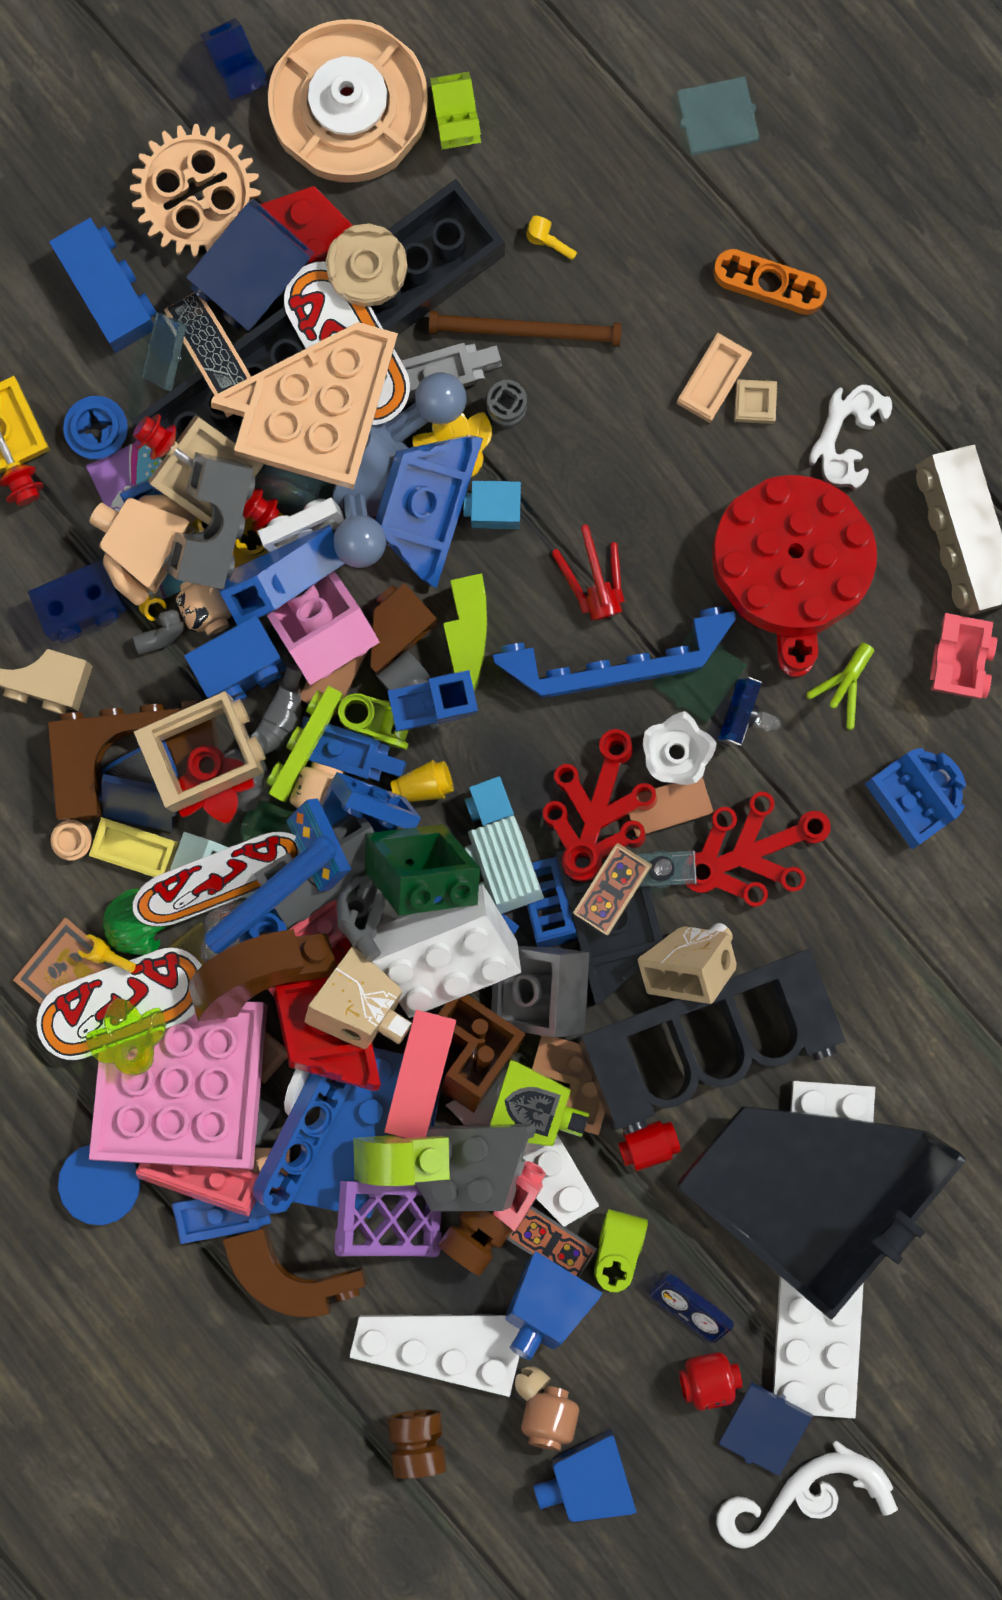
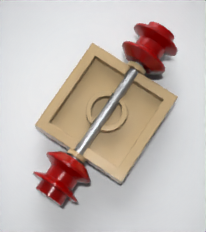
M156 414L152 418L145 416L133 432V437L137 439L134 447L136 449H140L145 445L151 449V460L163 457L166 454L148 482L208 525L212 518L210 503L198 500L186 492L195 452L242 462L254 469L252 474L254 477L264 465L234 456L236 443L197 415L193 417L177 441H175V425L165 429L160 425L161 415ZM261 487L255 488L249 500L246 499L242 514L245 519L249 518L253 521L251 526L253 532L266 528L267 524L272 519L277 518L279 510L276 508L278 499L273 497L268 501L262 498L263 488Z

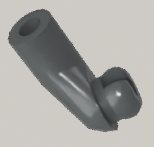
M177 609L160 613L159 620L162 627L133 636L138 655L171 645L184 631L185 621H181L180 612Z

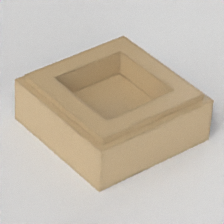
M737 379L734 422L774 424L776 420L777 381Z

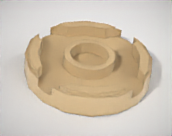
M369 223L351 226L344 230V233L339 235L337 239L335 238L329 247L326 258L328 280L335 292L351 304L363 307L381 305L393 298L404 284L407 273L405 249L397 238L384 227Z

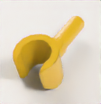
M533 216L526 232L528 241L536 245H547L572 261L577 252L556 239V237L549 235L552 222L540 216Z
M90 934L85 936L94 942V947L88 954L78 950V954L82 958L97 964L103 962L112 963L130 973L135 970L136 964L111 951L108 942Z

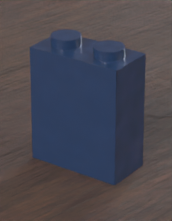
M252 199L244 206L186 278L193 283L190 288L197 296L208 303L213 300L224 310L221 314L227 322L237 329H241L243 326L249 331L315 253L258 202Z

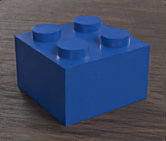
M257 615L184 655L208 699L226 691L234 701L238 699L244 701L247 698L245 692L257 685L261 689H265L283 678L280 673L287 668Z

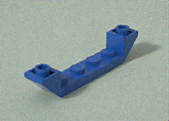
M724 607L701 610V617L694 618L692 622L697 647L695 652H690L689 646L675 647L665 650L667 657L650 659V653L636 654L626 657L627 664L610 666V660L597 661L586 664L587 671L571 674L570 667L546 671L547 678L539 679L534 649H525L524 643H515L500 647L501 653L493 655L494 663L497 668L542 699L699 671L736 620L734 611L725 613Z

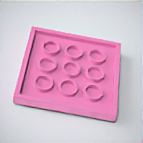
M246 1002L237 1017L199 1022L195 1013L191 1018L182 1023L100 1052L89 1159L93 1161L253 1170L268 1005L264 1002Z

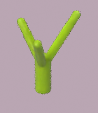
M863 642L858 646L844 671L806 693V697L812 699L841 683L830 702V707L834 709L838 706L848 689L846 727L849 730H852L855 725L857 679L874 653V649Z

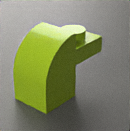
M463 72L430 78L442 149L481 143L479 119L476 112L470 73Z
M395 1135L353 1138L354 1180L378 1186L415 1185V1182L450 1180L449 1137L431 1136L403 1139Z

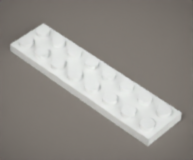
M792 1081L790 1111L873 1122L875 1087ZM780 1276L773 1394L777 1396L780 1394L785 1395L787 1401L815 1416L856 1417L863 1284L833 1319H829Z

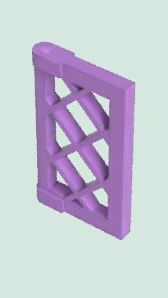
M340 1181L338 1226L335 1231V1254L347 1257H437L441 1251V1248L438 1246L442 1232H440L441 1211H431L427 1202L426 1209L423 1212L420 1211L413 1201L416 1195H422L416 1183L415 1185L378 1186L357 1181ZM356 1194H368L369 1200L357 1211L355 1209ZM384 1194L400 1195L402 1198L391 1212L381 1200ZM376 1206L384 1221L372 1233L363 1219ZM408 1207L416 1221L404 1233L396 1219ZM357 1226L367 1239L364 1244H353V1234ZM390 1227L399 1241L396 1245H381L378 1240ZM422 1228L424 1230L423 1245H412L410 1241Z

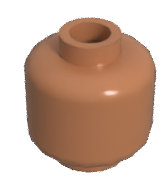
M545 1386L543 1393H537L526 1402L521 1430L524 1435L529 1437L528 1444L542 1449L561 1451L562 1445L570 1444L573 1441L579 1416V1407L574 1401L568 1399L569 1392L567 1390Z

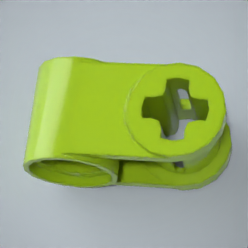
M358 693L347 695L342 699L338 709V716L341 725L346 730L374 738L390 747L407 750L408 743L405 740L409 730L399 732L395 730L394 734L391 733L394 720L390 701H383ZM354 703H360L368 710L366 720L359 724H353L345 717L347 707Z
M611 1209L607 1210L594 1266L595 1279L603 1289L609 1292H620L630 1285L638 1255H640L644 1243L648 1219ZM613 1261H618V1268L624 1271L623 1278H615L614 1283L610 1284L608 1283V1277L603 1274L604 1267H611Z

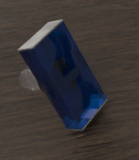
M750 677L738 678L718 741L728 745H741L747 727H752L754 723L755 726L770 732L779 730L781 721L778 717L763 711L758 713L759 706L755 704L762 683L761 681Z

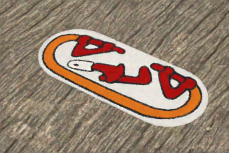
M315 262L302 267L285 289L284 305L286 313L305 348L357 322L383 329L371 306L363 307L351 304L335 292L328 280L326 262ZM395 349L393 350L372 425L382 424L396 417L404 408L409 397V377Z
M286 832L267 833L158 875L144 884L137 892L133 901V912L139 921L147 925L167 926L250 895L261 887L254 873L287 853H290L293 859L301 853L295 841L296 836Z
M164 948L130 960L136 964L135 970L132 973L118 966H113L59 986L48 994L39 1008L37 1015L39 1038L45 1048L53 1055L66 1060H79L182 1023L196 1013L188 984L196 971L202 966L201 963L187 951L178 948Z

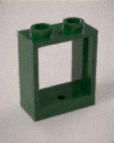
M444 824L366 833L364 871L399 916L478 905L480 867ZM436 897H442L439 902L434 903Z

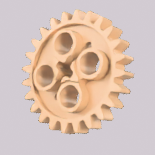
M194 124L192 135H186L182 126L179 125L177 127V138L172 139L166 131H163L162 139L164 144L162 146L153 141L149 142V148L153 153L151 157L139 154L138 159L145 166V169L132 170V175L141 180L140 184L130 186V192L141 195L140 199L132 203V208L145 210V213L139 217L138 223L140 225L151 222L153 226L148 232L149 238L159 233L163 235L161 248L164 249L173 241L176 243V255H180L184 247L188 246L191 249L192 257L196 258L199 247H205L207 252L235 219L238 211L242 210L249 202V199L260 197L261 191L250 188L249 185L257 181L259 175L246 173V169L251 166L253 160L252 158H247L240 161L238 157L242 152L243 146L240 144L230 149L228 147L230 139L228 133L218 141L215 139V127L211 126L207 135L202 136L198 124ZM199 154H206L212 158L215 166L209 173H198L192 167L191 162L193 158ZM220 173L227 174L225 180L203 190L202 200L197 201L196 197L190 196L172 209H164L165 203L187 194L189 183L193 182L195 186L199 187ZM161 174H174L180 183L178 189L171 193L161 191L156 184ZM218 190L230 192L234 199L233 206L227 210L216 208L211 200L213 193ZM183 209L194 210L199 217L198 225L192 229H184L177 223L176 216L178 212Z

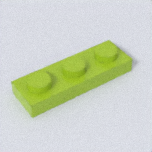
M327 686L324 693L319 690L316 691L306 709V712L311 714L304 729L297 726L286 746L292 752L285 765L277 762L266 782L272 786L269 792L270 795L286 802L295 785L298 774L306 766L344 697L343 693L330 686Z

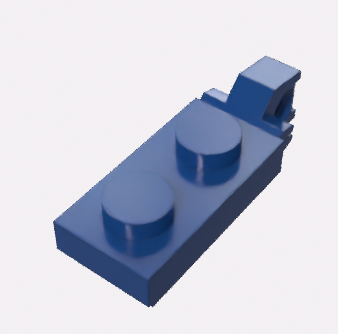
M303 716L301 728H305L310 719L309 717ZM328 724L308 760L360 778L376 781L380 780L382 772L395 777L403 776L407 765L403 760L387 756L390 746L382 744L381 741Z
M195 1198L177 1200L172 1203L180 1244L257 1230L262 1225L271 1223L270 1214L287 1211L286 1208L283 1211L272 1212L256 1201L249 1217Z

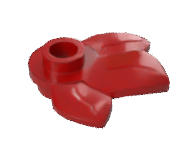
M202 745L195 748L189 754L186 761L187 773L178 782L184 792L243 766L245 763L240 760L226 758L224 753L215 746ZM206 759L214 761V769L210 773H203L201 770V764ZM251 778L178 812L182 817H187L203 807L214 819L228 824L232 821L238 809L239 800L237 792L252 789L255 786L254 779Z

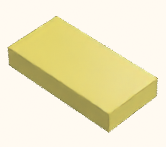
M101 817L89 856L156 877L171 871L170 868L180 843Z

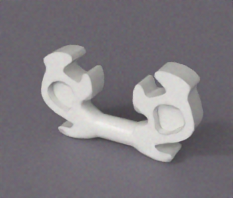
M869 385L858 386L844 401L841 399L842 388H838L829 401L828 417L821 436L811 449L809 465L814 466L817 459L821 457L823 479L835 487H849L854 491L864 483L869 472L866 468L860 472H855L854 462H860L863 458L860 452L847 449L843 454L836 453L835 442L843 420L849 414H853L856 418V425L864 429H872L875 422L870 417L875 412L879 413L882 422H886L891 414L892 401L890 397L882 396Z

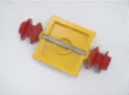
M12 376L0 382V474L4 473L0 479V487L10 488L11 493L6 498L8 503L16 502L18 506H25L40 497L38 492L43 489L44 485L41 482H33L31 476L36 472L34 466L21 464L50 451V448L15 376Z

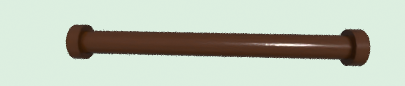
M430 310L429 316L430 335H437V331L612 342V347H620L622 323L613 322V326L525 321L438 315L436 310Z

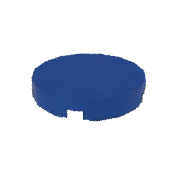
M90 1145L79 1148L66 1159L59 1173L58 1191L62 1204L73 1217L86 1224L105 1225L120 1220L133 1209L139 1196L141 1179H138L135 1173L138 1168L137 1163L93 1161L89 1159Z

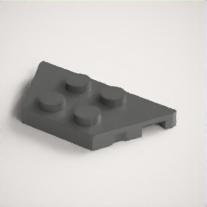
M535 1124L429 1126L426 1137H449L450 1180L416 1182L430 1210L504 1211L511 1208L517 1190L516 1181L522 1175L526 1162L522 1157L528 1139L534 1137L536 1131Z

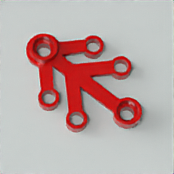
M620 729L609 730L600 739L599 748L604 762L592 801H590L581 786L578 771L573 765L562 764L555 770L554 779L557 786L561 790L566 791L584 822L580 840L568 823V812L563 803L551 801L543 808L542 813L545 823L555 829L566 848L562 855L563 869L571 879L576 881H588L596 877L602 867L603 859L610 855L617 843L623 847L637 848L646 840L645 829L638 821L626 822L620 832L597 843L602 828L637 809L650 810L657 803L655 788L648 783H640L634 787L632 793L608 805L620 765L627 762L633 753L630 736ZM614 745L624 747V751L620 755H612L610 753V749ZM570 772L574 774V778L571 782L564 783L560 781L561 775ZM647 791L652 794L651 799L647 802H640L637 799L641 792ZM554 809H559L563 812L558 820L548 818L549 813ZM630 829H638L641 832L640 836L635 840L628 839L626 833ZM588 857L590 859L588 866L579 868L575 865L578 858Z
M758 792L749 801L750 811L734 850L717 857L726 831H730L737 822L736 813L731 808L720 807L712 815V828L702 852L695 853V867L701 864L707 866L710 872L709 877L705 880H700L696 877V884H694L692 854L684 861L681 876L682 879L693 880H683V882L694 892L705 893L716 887L742 898L748 906L758 907L763 905L768 898V891L763 884L758 882L746 884L723 873L740 866L780 883L786 891H798L804 886L806 881L805 874L801 869L797 867L785 868L761 857L802 840L809 844H816L825 840L831 830L828 817L820 811H809L799 818L796 826L755 842L765 816L774 809L773 797L767 792ZM764 797L768 800L769 807L767 811L760 812L755 808L754 801L756 798ZM720 812H727L731 816V824L728 827H722L717 823V815ZM811 819L820 821L822 830L819 834L809 832L807 825ZM789 872H795L799 875L800 882L798 886L790 887L787 885L785 877ZM751 887H757L762 891V899L759 902L755 903L749 900L748 891Z

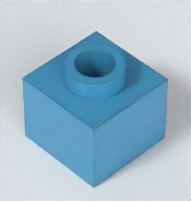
M500 776L469 787L472 797L465 799L473 822L481 820L484 827L486 824H492L501 819H507L509 816H514Z

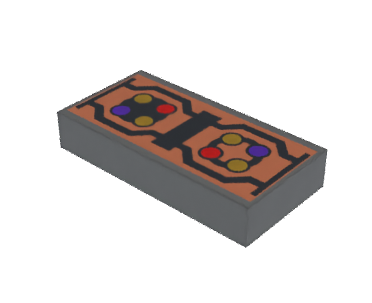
M531 1206L516 1231L513 1230L507 1239L530 1255L537 1251L578 1278H580L598 1249L534 1206Z

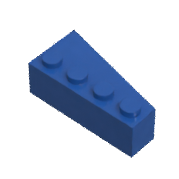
M373 1047L381 1083L379 1090L370 1091L351 1085L293 1202L339 1211L340 1181H357L354 1180L353 1138L390 1135L384 1133L404 1053ZM356 1194L355 1209L357 1211L369 1200L368 1194ZM373 1207V1209L367 1214V1216H366L367 1218H371V1217H372L373 1212H374V1207Z

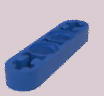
M310 1073L253 1187V1195L256 1201L272 1212L283 1211L293 1202L351 1088L350 1084L336 1080L333 1083L326 1082L327 1078ZM319 1093L327 1096L325 1101L317 1097ZM319 1106V1118L312 1125L306 1126L305 1116L311 1108ZM295 1144H300V1156L294 1162L287 1163L286 1153L289 1148ZM281 1168L288 1172L287 1176H285L283 1173H279ZM272 1187H274V1188H279V1187H280V1189H279V1191H278L277 1194H275V1193L269 1194V1192H270V1190L272 1189Z

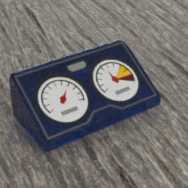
M669 1270L662 1274L649 1293L652 1299L711 1343L720 1340L734 1327V1321L731 1317Z

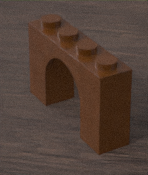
M204 700L180 702V709L164 710L163 704L143 705L139 707L140 713L124 714L123 708L103 709L99 711L100 717L84 718L82 712L59 714V721L48 722L57 819L63 822L66 820L78 821L103 817L102 802L98 800L101 792L100 767L109 748L118 740L134 735V731ZM216 717L165 739L179 774L177 777L178 781L187 773L186 761L189 754L195 748L202 745H212L219 749ZM206 759L201 764L203 773H210L214 769V761L212 759Z

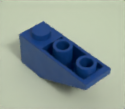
M330 525L234 568L232 576L225 581L224 589H220V594L237 625L256 615L259 618L276 610L345 564L335 552L333 542L335 533Z

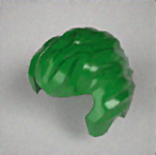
M129 889L121 893L107 906L106 912L103 915L105 938L115 951L133 955H146L156 951L161 945L160 939L155 941L154 936L166 926L147 925L139 921L133 912V901L140 889Z

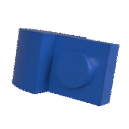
M469 670L430 678L426 683L388 691L396 732L432 724H443L472 716L478 712Z

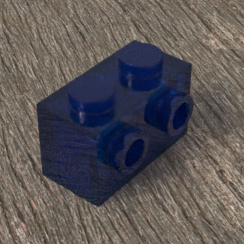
M103 560L27 591L46 636L52 641L59 639L60 643H66L80 637L83 634L81 629L95 623L97 627L109 625L120 618L118 613L127 610L120 592L114 587L103 565Z

